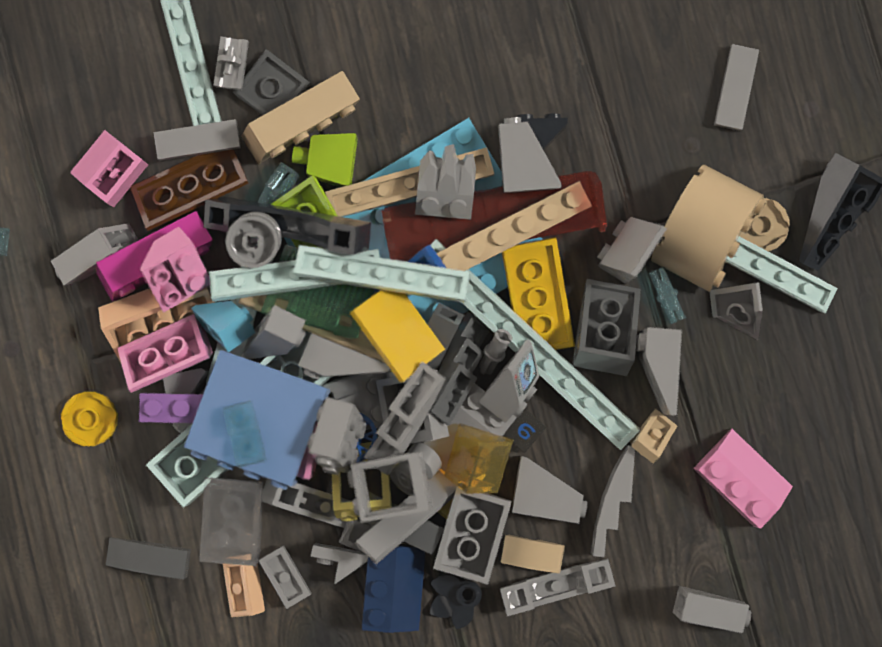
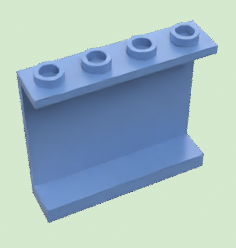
M220 350L184 447L192 450L190 455L196 458L207 460L209 456L218 459L217 465L233 470L234 466L245 469L244 475L257 480H260L261 476L272 479L271 485L286 490L288 486L293 487L297 484L295 478L317 421L318 410L322 406L323 401L328 398L331 389Z

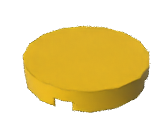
M82 392L72 396L65 403L61 413L65 435L72 442L81 446H96L106 442L113 435L117 426L118 413L114 403L107 396L98 392Z

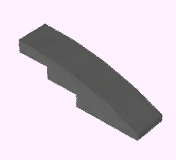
M472 312L466 313L443 359L439 374L445 378V381L429 411L448 426L477 380V377L472 373L484 355L480 346L491 330Z

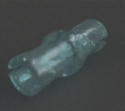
M662 267L657 270L661 281L656 270L648 274L658 293L656 298L658 302L661 301L669 324L677 322L673 311H675L678 320L687 317L684 315L677 299L678 291L673 289L665 270L666 268Z

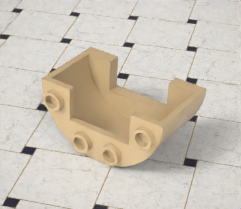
M702 165L698 170L700 172L699 176H693L674 207L665 225L666 231L662 235V242L657 243L651 261L710 292L713 286L717 288L720 286L726 274L722 271L724 262L727 257H734L740 246V243L736 242L741 232L747 234L754 221L752 216L754 213L757 215L761 213L766 200L763 199V194L706 165Z

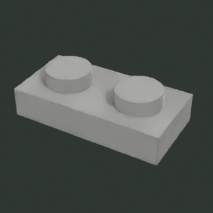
M284 545L258 560L286 609L312 594Z

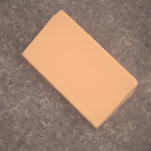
M249 557L222 562L231 617L253 616L264 612L265 606L257 558Z

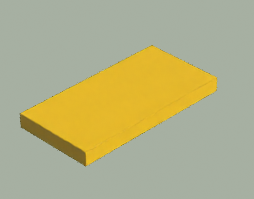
M556 237L517 244L503 251L502 258L512 310L555 350L575 347Z

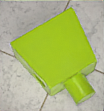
M354 133L312 135L309 148L294 146L292 163L306 164L307 176L315 175L318 181L338 187L352 185L357 135Z

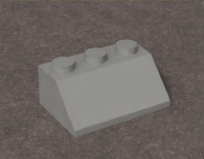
M457 486L433 569L488 584L511 500Z

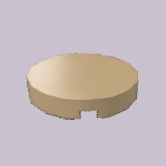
M763 198L766 200L764 208L759 215L754 213L752 216L754 221L747 234L741 232L740 237L766 251H771L778 248L786 240L789 217L786 210L778 202Z

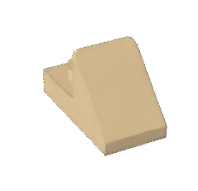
M655 409L640 427V431L630 440L631 447L654 463L662 454L677 425Z

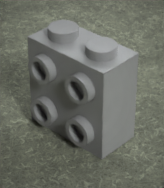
M326 398L324 406H320L317 413L318 426L316 432L312 433L309 438V453L314 457L316 463L323 467L322 470L333 475H339V472L348 473L350 466L357 461L358 450L356 447L358 440L364 437L366 423L354 404Z

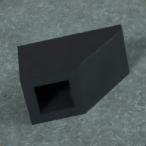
M557 113L545 114L544 118H533L532 114L517 115V117L521 118V122L529 123L543 151L568 124V118H561V114Z

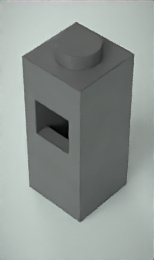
M441 303L437 305L428 322L429 328L445 348L444 351L427 363L433 370H438L464 316Z

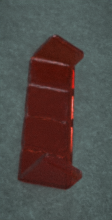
M584 171L558 176L561 182L560 189L503 193V186L488 190L474 191L471 220L415 214L416 202L389 206L382 210V217L390 260L407 262L423 248L431 245L435 239L448 248L577 182H580L592 206L529 239L598 227L600 232L606 231L607 221L602 183L596 172Z

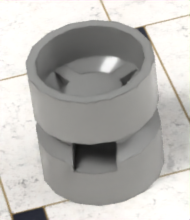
M419 442L414 443L406 453L423 451L428 480L432 479L442 467L441 459L429 446ZM409 461L397 463L390 472L392 482L402 492L415 496Z

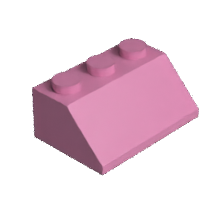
M195 314L117 348L128 390L131 393L208 359L213 353L207 333L200 325Z
M730 429L693 468L747 521L759 529L780 509L793 487L733 429Z

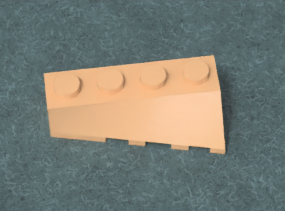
M209 285L166 312H163L149 288L98 307L101 329L121 363L117 348L193 315L194 313L191 308L195 305L216 302H213L211 299Z

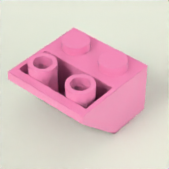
M104 130L70 173L104 202L115 207L148 164Z
M180 227L153 242L140 268L163 312L210 285L209 275L192 241Z

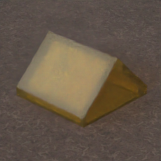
M459 423L444 476L466 494L498 493L513 440Z

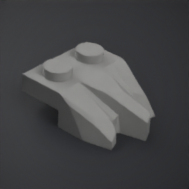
M454 144L445 146L442 158H437L432 151L426 153L420 160L415 214L471 220L476 176L473 154H468L463 160H459Z
M386 372L338 378L322 385V387L331 389V399L354 404L359 413L366 415L372 420L376 428H380L384 423L376 380L386 379ZM367 425L366 430H370V425Z

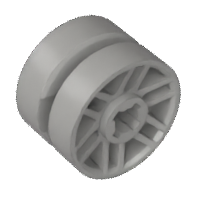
M250 212L242 215L230 227L226 236V247L229 255L236 263L244 267L258 268L266 265L274 258L280 248L282 241L280 227L271 216L262 212ZM257 236L259 238L258 243H251L249 241L251 237Z

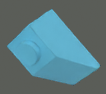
M232 301L200 304L191 308L202 328L228 353L256 333L250 323L253 321V317L245 307L239 308Z

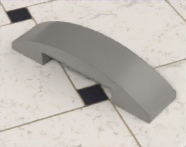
M602 559L561 569L560 573L549 572L500 588L506 614L511 616L558 600L615 587V582L609 560Z

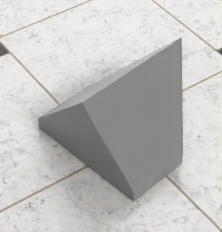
M759 283L711 290L710 299L713 318L716 317L758 340L763 311Z

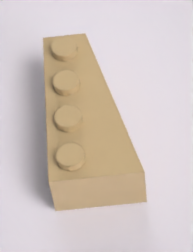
M341 71L247 125L241 137L257 163L260 164L270 157L274 158L280 155L291 144L295 143L297 145L309 137V133L314 130L322 131L333 123L331 120L340 115L341 118L350 115L356 110L354 106L360 98L344 72Z

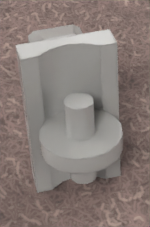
M220 37L214 87L242 90L249 45L248 40Z

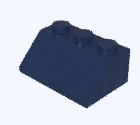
M399 544L377 564L368 557L362 630L388 633L419 631L425 551L413 545Z

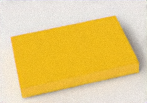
M380 290L350 312L400 383L413 375L422 362L427 364L445 350L405 293Z

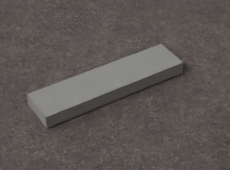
M440 470L432 479L428 480L433 508L428 511L383 518L356 541L357 546L374 563L377 564L454 498L457 486ZM410 495L398 506L416 503L415 496Z

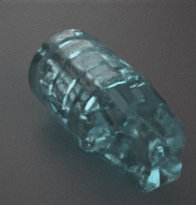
M280 162L277 169L274 170V173L265 183L257 202L271 205L291 191V188L301 176ZM286 173H288V175L286 176V178L284 179V181L281 183V185L279 186V188H277V186L280 184V182L282 181V179L284 178V176L286 175Z

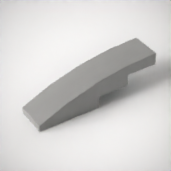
M424 362L419 365L389 407L392 412L376 432L379 437L364 456L365 459L373 460L404 454L435 402L445 381L443 376ZM396 464L376 468L389 475Z
M626 445L603 492L594 524L591 546L592 556H605L606 530H618L620 502H631L635 449L631 445Z

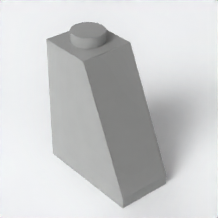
M520 117L504 119V124H499L498 126L503 193L560 189L561 182L529 123L521 122Z
M129 223L98 228L54 258L51 263L63 285L81 282L96 273V262L139 240Z
M520 456L511 508L513 513L579 523L580 517L585 518L587 501H583L582 494L527 457Z
M683 586L678 588L673 613L681 621L743 633L744 626L748 627L751 620V610H748L749 605L743 601Z

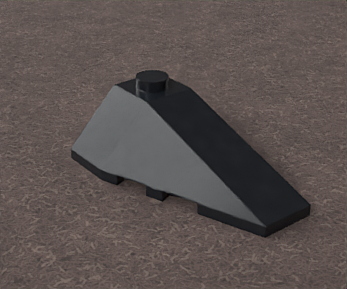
M837 153L834 154L820 180L799 260L800 263L817 271L824 265L839 247V239L847 230L852 232L857 226L856 219L863 211L869 212L876 204L882 193V177Z

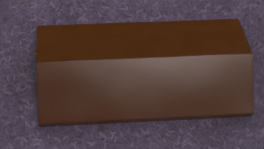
M231 149L197 155L130 188L145 228L149 231L204 205L205 200L217 199L249 183L235 150Z

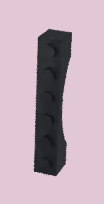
M224 196L205 200L204 228L228 232L234 222L242 215L250 212H262L271 216L277 222L282 237L308 242L328 251L356 255L369 250L371 222Z

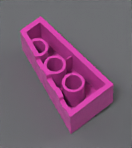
M197 211L96 262V274L112 302L130 294L138 287L148 284L140 268L153 242L177 227H180L192 241L199 257L210 251L208 247L211 246L213 239L208 230L204 228V223Z

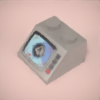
M527 339L498 373L479 401L480 404L505 423L512 415L518 417L527 406L526 402L530 400L537 390L534 384L539 378V372L531 341Z

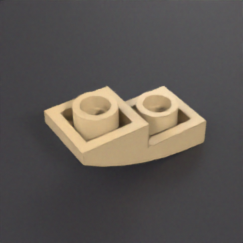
M505 535L501 563L533 570L560 573L565 545Z

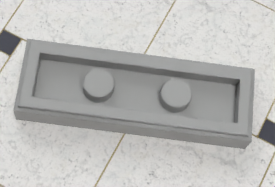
M735 44L731 45L714 126L742 131L759 54L758 49Z
M236 119L154 132L157 159L159 161L241 148Z

